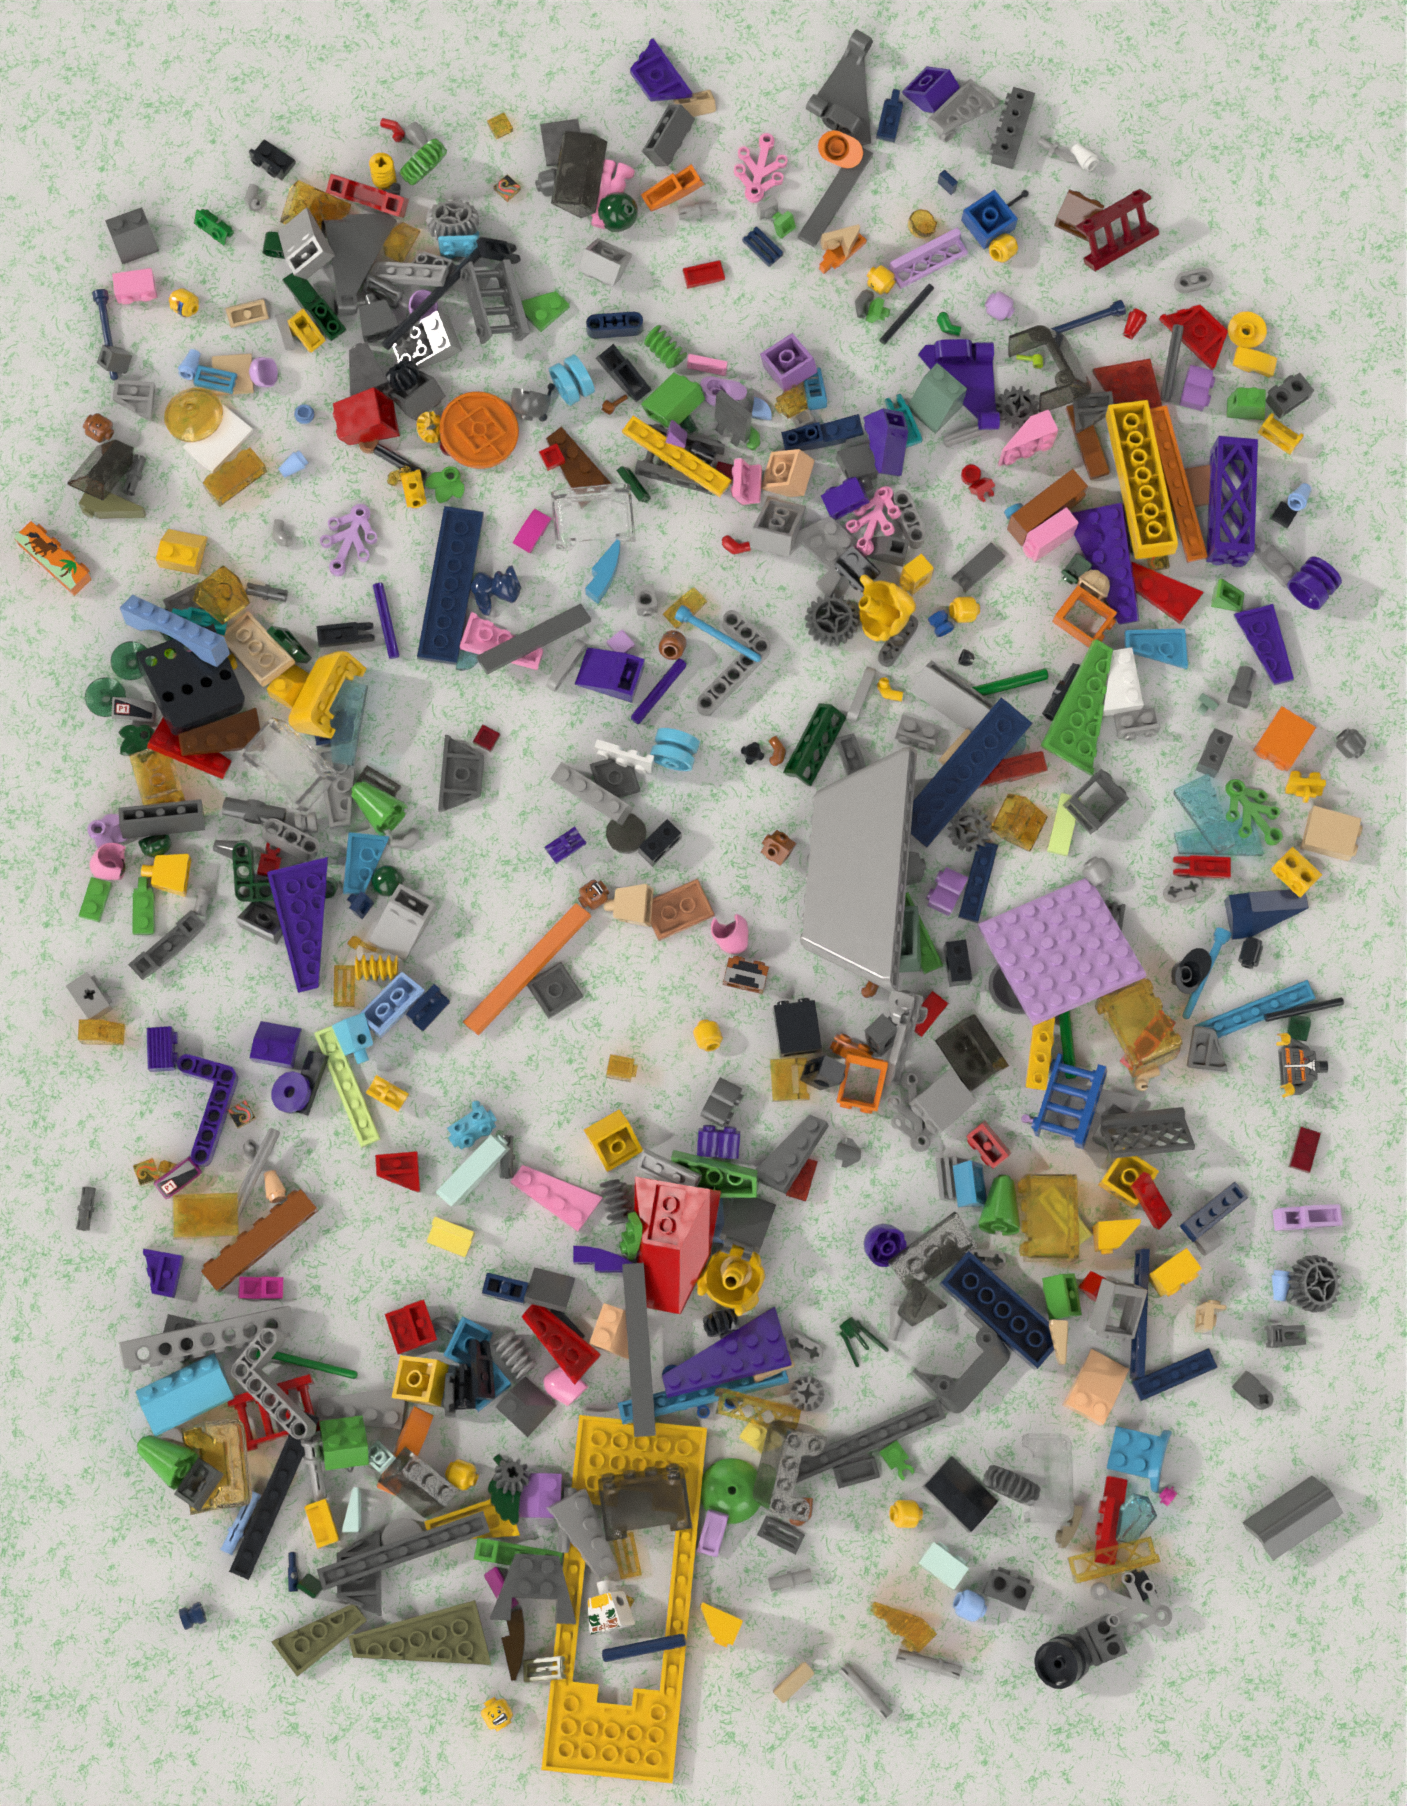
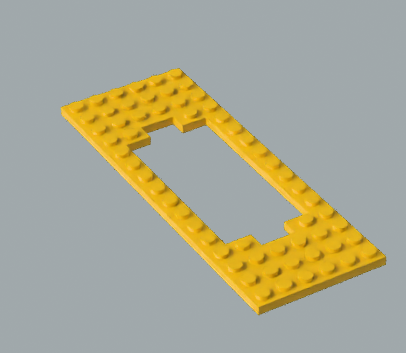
M579 1415L571 1488H575L577 1491L586 1489L593 1505L617 1507L619 1490L653 1493L652 1511L677 1513L665 1637L684 1634L687 1641L707 1428L655 1423L656 1436L634 1437L633 1423L623 1425L621 1419ZM570 1542L569 1552L564 1553L563 1573L576 1624L557 1623L553 1657L565 1656V1661H563L565 1670L563 1672L566 1674V1679L551 1680L541 1770L673 1784L686 1646L663 1651L660 1690L633 1688L632 1706L597 1702L599 1684L573 1682L585 1561L581 1557L579 1550ZM553 1662L552 1666H557V1662ZM552 1671L551 1675H557L558 1671Z

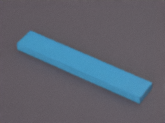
M1305 980L1194 1026L1214 1028L1217 1037L1221 1038L1263 1021L1264 1014L1298 1007L1315 1000L1316 997L1308 980Z

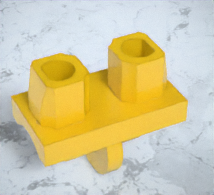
M420 469L410 473H400L407 508H418L427 504Z
M1291 771L1285 787V794H1295V796L1302 797L1303 803H1308L1309 797L1316 798V796H1322L1326 780H1323L1318 772L1309 773L1308 778H1302L1300 771Z
M377 1075L366 1091L367 1095L396 1112H399L409 1096V1093Z

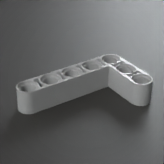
M729 610L723 615V629L734 640L761 655L762 659L760 662H755L741 653L698 697L697 710L703 716L711 715L770 653V641L735 610ZM728 619H734L737 623L734 625H730L726 621ZM743 632H749L752 636L750 638H744L741 634ZM763 645L766 647V650L758 651L756 647ZM750 659L753 663L751 665H744L742 661ZM736 673L739 678L733 680L729 678V674ZM722 687L725 689V692L719 694L715 689ZM708 701L711 703V706L704 708L701 703Z
M265 1328L235 1361L231 1368V1373L295 1439H309L316 1433L315 1423L262 1370L285 1341V1334L281 1329ZM271 1333L274 1334V1341L272 1343L270 1341ZM258 1349L261 1353L259 1359H257L256 1352ZM244 1365L247 1368V1373L245 1375L242 1372ZM258 1380L261 1381V1388H260V1390H258V1388H257V1382H258ZM273 1395H275L276 1402L274 1405L271 1401ZM288 1409L290 1410V1413H291V1416H290L289 1419H287V1417H286V1411H287ZM302 1424L305 1426L304 1434L300 1430Z

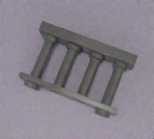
M510 259L502 260L494 270L474 271L472 262H468L460 270L461 280L464 282L480 344H485L492 337V334L512 333L515 341H522L530 334ZM495 277L498 279L500 288L479 289L477 279ZM501 296L505 306L485 308L482 297ZM506 314L510 325L490 326L487 316Z
M648 424L664 436H667L668 429L664 426ZM687 434L686 446H690L689 452H691L694 443H701V446L717 452L716 455H724L725 444H722L719 440L712 439L710 441ZM647 451L645 460H637L635 466L636 475L712 495V492L682 472L674 470L670 464L665 462L662 466L655 465L653 463L654 454L650 451ZM715 455V458L713 459L712 464H710L709 462L706 461V463H707L708 465H710L711 467H713V465H714V462H715V459H716V455Z

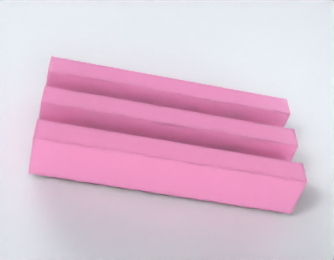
M689 354L687 368L726 376L728 362Z

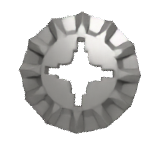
M802 1377L792 1385L790 1397L798 1409L812 1411L822 1404L824 1388L817 1379ZM809 1385L810 1392L817 1394V1396H810L807 1403H805V1396L798 1392L805 1391Z

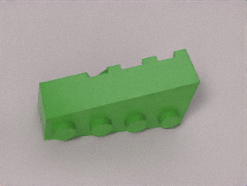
M673 1150L671 1161L701 1175L697 1187L721 1191L720 1198H757L758 1170Z

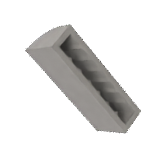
M932 660L924 667L910 692L965 730L968 728L971 732L995 705V703Z

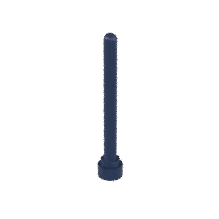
M97 289L92 292L93 301L96 302L99 308L105 345L113 346L106 307L109 300L108 291L106 289ZM109 371L111 380H117L118 373Z
M1120 299L1113 302L1110 308L1039 332L1035 335V338L1040 341L1111 315L1120 317L1126 314L1125 305Z

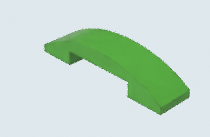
M477 1537L474 1560L510 1566L514 1555L517 1553L559 1556L561 1562L563 1553Z

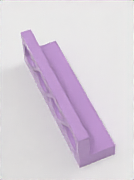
M958 227L890 262L889 270L895 274L894 280L900 289L968 254L960 240L961 232ZM955 244L961 251L957 254L948 253L949 247ZM935 254L944 256L943 261L940 263L933 262L931 259ZM918 263L927 264L926 270L922 272L914 270ZM903 271L911 273L910 278L903 282L898 276Z

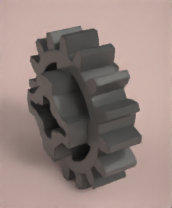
M1012 386L1011 391L1006 388L1004 395H999V400L996 402V407H998L996 411L1001 414L1000 421L1005 420V426L1010 423L1012 424V429L1015 428V425L1021 428L1030 416L1038 414L1039 409L1036 407H1038L1039 402L1034 401L1035 394L1029 395L1030 389L1023 391V387L1020 386L1019 390H1016L1015 386ZM1018 402L1019 409L1016 413V404Z
M969 807L967 812L962 808V814L956 813V819L950 820L953 825L947 827L948 830L952 831L948 837L955 839L952 844L955 846L959 845L958 849L962 851L965 847L967 852H971L972 848L975 851H979V845L985 847L984 841L991 840L987 835L993 832V830L988 828L992 822L985 821L988 815L985 813L981 815L982 811L979 809L974 811V808ZM964 826L967 828H972L974 831H976V833L968 832L967 829L964 828Z

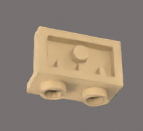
M1208 1300V1302H1203L1202 1305L1197 1306L1194 1332L1204 1333L1213 1330L1217 1321V1316L1214 1313L1225 1311L1227 1306L1221 1305V1301Z

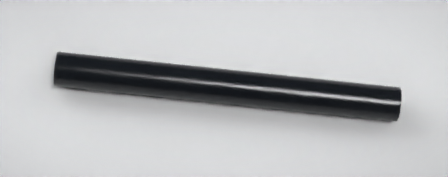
M928 284L879 339L882 344L885 345L934 290L931 284Z
M1340 997L1264 1014V1020L1269 1022L1344 1005V1000Z

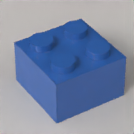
M994 189L965 208L961 221L981 247L986 249L992 240L1003 233L1009 234L1015 230L1018 218Z

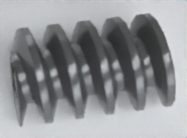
M620 1179L609 1180L599 1184L601 1188H606L601 1191V1195L608 1196L603 1199V1203L610 1204L605 1208V1212L611 1213L606 1217L607 1220L613 1221L608 1226L628 1222L627 1212L632 1210V1207H625V1204L630 1202V1199L623 1198L628 1191L621 1190V1188L627 1184L620 1182Z

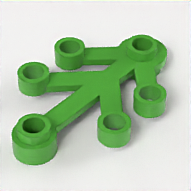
M1239 779L1228 781L1225 785V791L1230 796V808L1225 816L1229 822H1235L1240 817L1238 802L1242 804L1243 816L1242 826L1238 830L1239 836L1246 839L1252 834V817L1265 834V842L1268 845H1277L1283 839L1281 830L1275 827L1270 828L1259 813L1266 814L1270 820H1275L1280 815L1279 808L1262 805L1268 798L1264 790L1257 791L1245 788V784ZM1247 797L1254 798L1256 803L1250 802Z

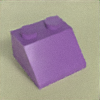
M530 1473V1477L527 1478L529 1484L528 1486H523L524 1490L521 1492L519 1517L555 1518L546 1507L561 1500L562 1474Z

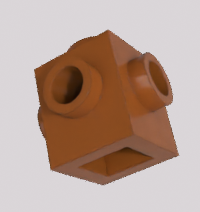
M776 830L772 835L767 834L762 842L764 847L761 853L768 860L781 866L788 859L797 843L791 840L785 833Z

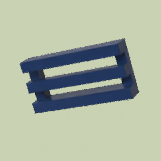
M757 226L752 232L750 231L747 236L742 238V242L768 267L772 266L783 256V251ZM750 239H752L756 244H758V245L760 246V248H761L764 252H766L772 259L770 260L768 257H766V256L750 241Z

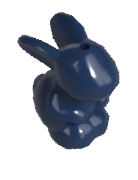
M513 565L508 566L505 574L497 571L494 574V578L485 572H479L475 575L471 584V591L475 595L476 603L482 614L489 616L491 613V597L493 595L504 601L514 603L519 597L520 589H522Z

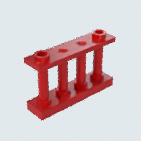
M311 1374L277 1383L287 1395H289L288 1391L297 1389V1392H300L304 1411L314 1415L308 1389H310L309 1385L314 1384ZM249 1392L235 1395L234 1399L227 1402L228 1407H234L238 1412L245 1440L244 1443L238 1444L239 1449H245V1452L258 1449L257 1445L289 1435L286 1430L274 1434L270 1414ZM253 1401L259 1406L266 1434L265 1437L253 1439L246 1412L247 1403ZM289 1409L286 1411L287 1419L291 1416ZM320 1421L317 1423L316 1432L320 1431Z

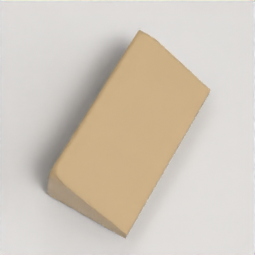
M711 90L692 93L693 97L673 100L674 104H681L693 117L716 111L715 99Z
M264 298L225 308L231 328L269 319Z
M802 1662L773 1690V1693L782 1703H785L814 1675L813 1670L806 1662Z

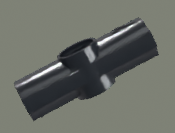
M1072 663L1063 680H1060L1051 695L1052 698L1042 712V715L1051 722L1080 667L1079 664Z

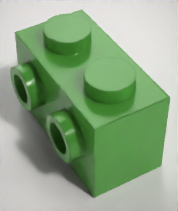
M1075 1273L1042 1278L1049 1320H1062L1082 1316Z

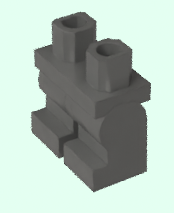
M1108 1613L1078 1628V1632L1073 1634L1086 1645L1090 1653V1666H1099L1128 1653L1120 1635L1116 1634L1109 1639L1106 1638L1118 1632L1116 1627H1111L1107 1624ZM1110 1618V1623L1114 1625L1112 1618Z

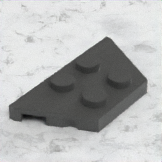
M445 735L438 812H444L481 797L484 755L471 750L467 745L459 743L449 735Z
M380 1530L373 1532L372 1535L363 1540L355 1542L351 1547L338 1552L337 1562L381 1547ZM381 1571L337 1586L338 1599L375 1615L382 1616Z

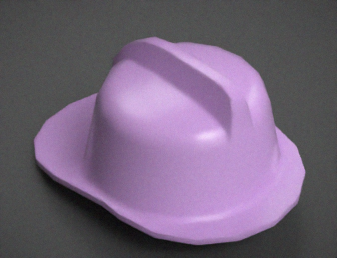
M709 376L703 378L700 382L705 397L704 401L712 406H715L716 394L721 389L735 401L742 400L747 395L745 386L736 381Z

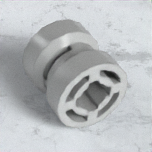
M310 812L307 815L294 814L296 829L302 832H318L315 812Z

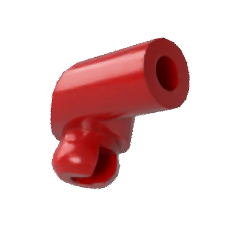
M729 535L722 538L723 548L733 555L751 551L749 541L737 543Z

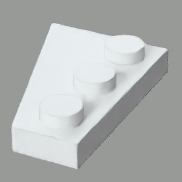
M597 739L594 752L597 753L598 757L606 760L608 758L613 759L618 765L623 767L631 766L641 774L652 773L654 768L653 755L648 754L645 758L638 751L631 749L625 752L618 745Z

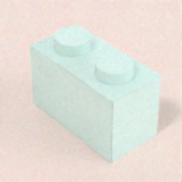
M940 1541L937 1544L932 1542L917 1564L948 1588L954 1590L969 1569L965 1566L967 1562L958 1555L953 1557L949 1554V1548Z

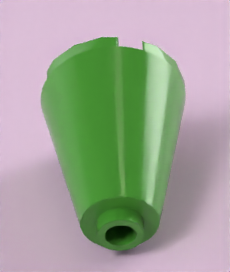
M366 781L357 782L352 787V798L380 836L386 835L384 831L388 829L394 830L405 817L404 809H408V806L403 801Z
M998 1175V1177L993 1179L978 1221L979 1229L986 1233L995 1235V1231H1000L1003 1236L1019 1233L1020 1219L1015 1183L1008 1175Z
M152 1435L143 1436L137 1443V1453L163 1482L173 1490L179 1487L197 1458H199L198 1454H196L197 1452Z

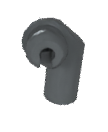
M868 289L863 290L855 300L858 318L867 316L865 305L874 299V293Z
M440 1316L432 1320L435 1331L441 1328L447 1330L449 1334H453L457 1328L456 1321L452 1318Z

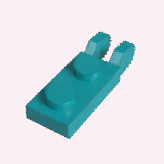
M896 395V401L900 407L898 409L894 408L890 398H886L885 405L887 409L904 413L908 428L906 448L922 443L923 438L902 395Z

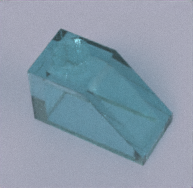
M1132 1493L1120 1506L1115 1537L1117 1541L1134 1544L1157 1518V1514L1148 1496Z

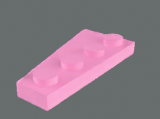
M471 612L460 649L481 654L515 636L511 635V632L508 630H502L494 626V623L487 619L483 620L477 617V614ZM539 648L511 663L538 670L543 649Z
M524 1165L521 1166L510 1181L511 1184L577 1232H579L603 1199L599 1195Z

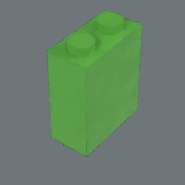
M673 372L641 405L648 418L668 428L671 420L679 425L705 400V397L702 393V387L697 382H691L684 375L680 376Z

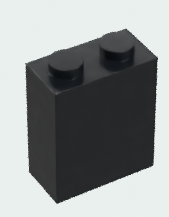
M801 998L795 1003H789L788 1000L779 1001L777 1005L773 1006L780 1058L821 1052L822 1045L815 1000L810 1001V998Z

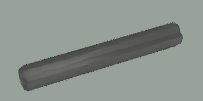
M1174 325L1172 329L1160 400L1165 402L1171 400L1184 328L1182 325Z

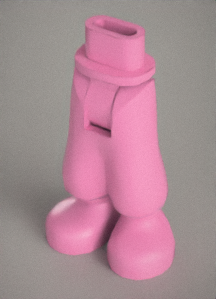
M600 160L599 169L603 173L598 177L596 196L591 213L593 217L591 225L602 229L606 228L598 216L600 201L607 194L624 192L626 187L625 179L633 178L635 173L634 169L623 163H618L616 169V163L612 160ZM616 169V175L614 179H612V174L615 172Z

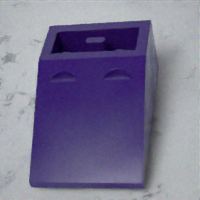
M882 408L864 416V428L869 436V446L873 452L875 467L878 473L902 476L908 437L904 413Z
M587 647L574 685L632 703L645 667V659L623 652Z

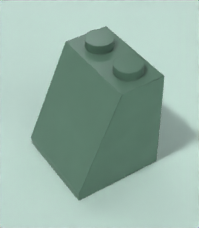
M937 363L923 377L908 406L911 413L936 434L962 408L967 388Z

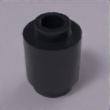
M1253 937L1246 938V941L1242 944L1238 959L1242 967L1253 969V967L1259 965L1263 950L1262 941Z

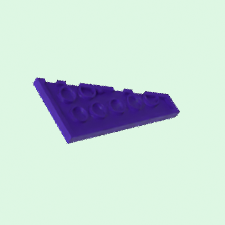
M1117 503L1072 512V515L1078 521L1074 536L1085 558L1093 564L1091 570L1100 571L1109 580L1110 588L1106 600L1110 608L1117 612L1115 618L1118 624L1139 622L1124 504Z
M328 857L267 872L298 993L319 988Z
M771 1308L662 1375L667 1398L792 1366L776 1308Z

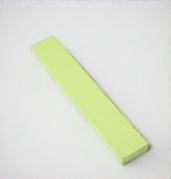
M332 1026L315 1032L314 1034L322 1054L329 1056L327 1066L361 1148L381 1140L347 1056L344 1055Z

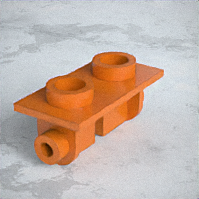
M843 1033L841 1035L836 1034L834 1040L837 1043L833 1041L830 1046L833 1053L846 1058L847 1052L872 1057L874 1053L868 1045L864 1043L857 1044L852 1041L850 1036Z

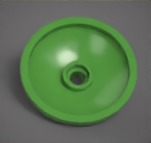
M736 1458L722 1459L711 1465L702 1477L700 1500L706 1512L708 1509L729 1514L727 1524L746 1521L757 1512L762 1503L764 1495L762 1479L757 1470L746 1461ZM730 1486L736 1488V1493L733 1495L728 1493Z

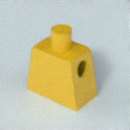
M189 854L155 856L154 865H142L141 877L152 878L151 884L155 889L186 897L192 859Z

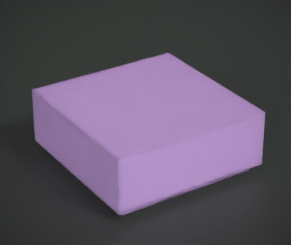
M623 629L607 640L608 646L616 652L627 653L635 647V644Z

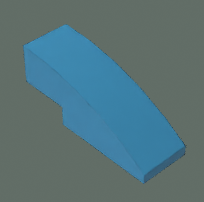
M618 539L592 567V576L594 578L585 588V594L597 604H599L608 591L617 570L620 555V541Z

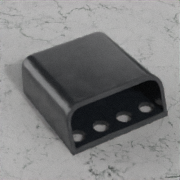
M214 624L203 627L217 634ZM171 639L136 653L138 669L171 733L178 736L181 733L210 724L241 711L245 696L228 657L216 667L201 660L194 652L186 651L183 647L184 644L178 640ZM167 649H173L176 652V656L173 659H168L164 652ZM148 656H154L157 659V664L149 666L146 664L145 659Z

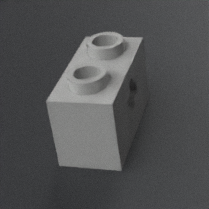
M86 972L66 985V987L88 1020L94 1023L113 1010L110 1005L113 1001L106 991L104 993L100 991L98 987L101 984L96 976L93 975L91 977ZM92 993L94 999L90 1000L88 994Z

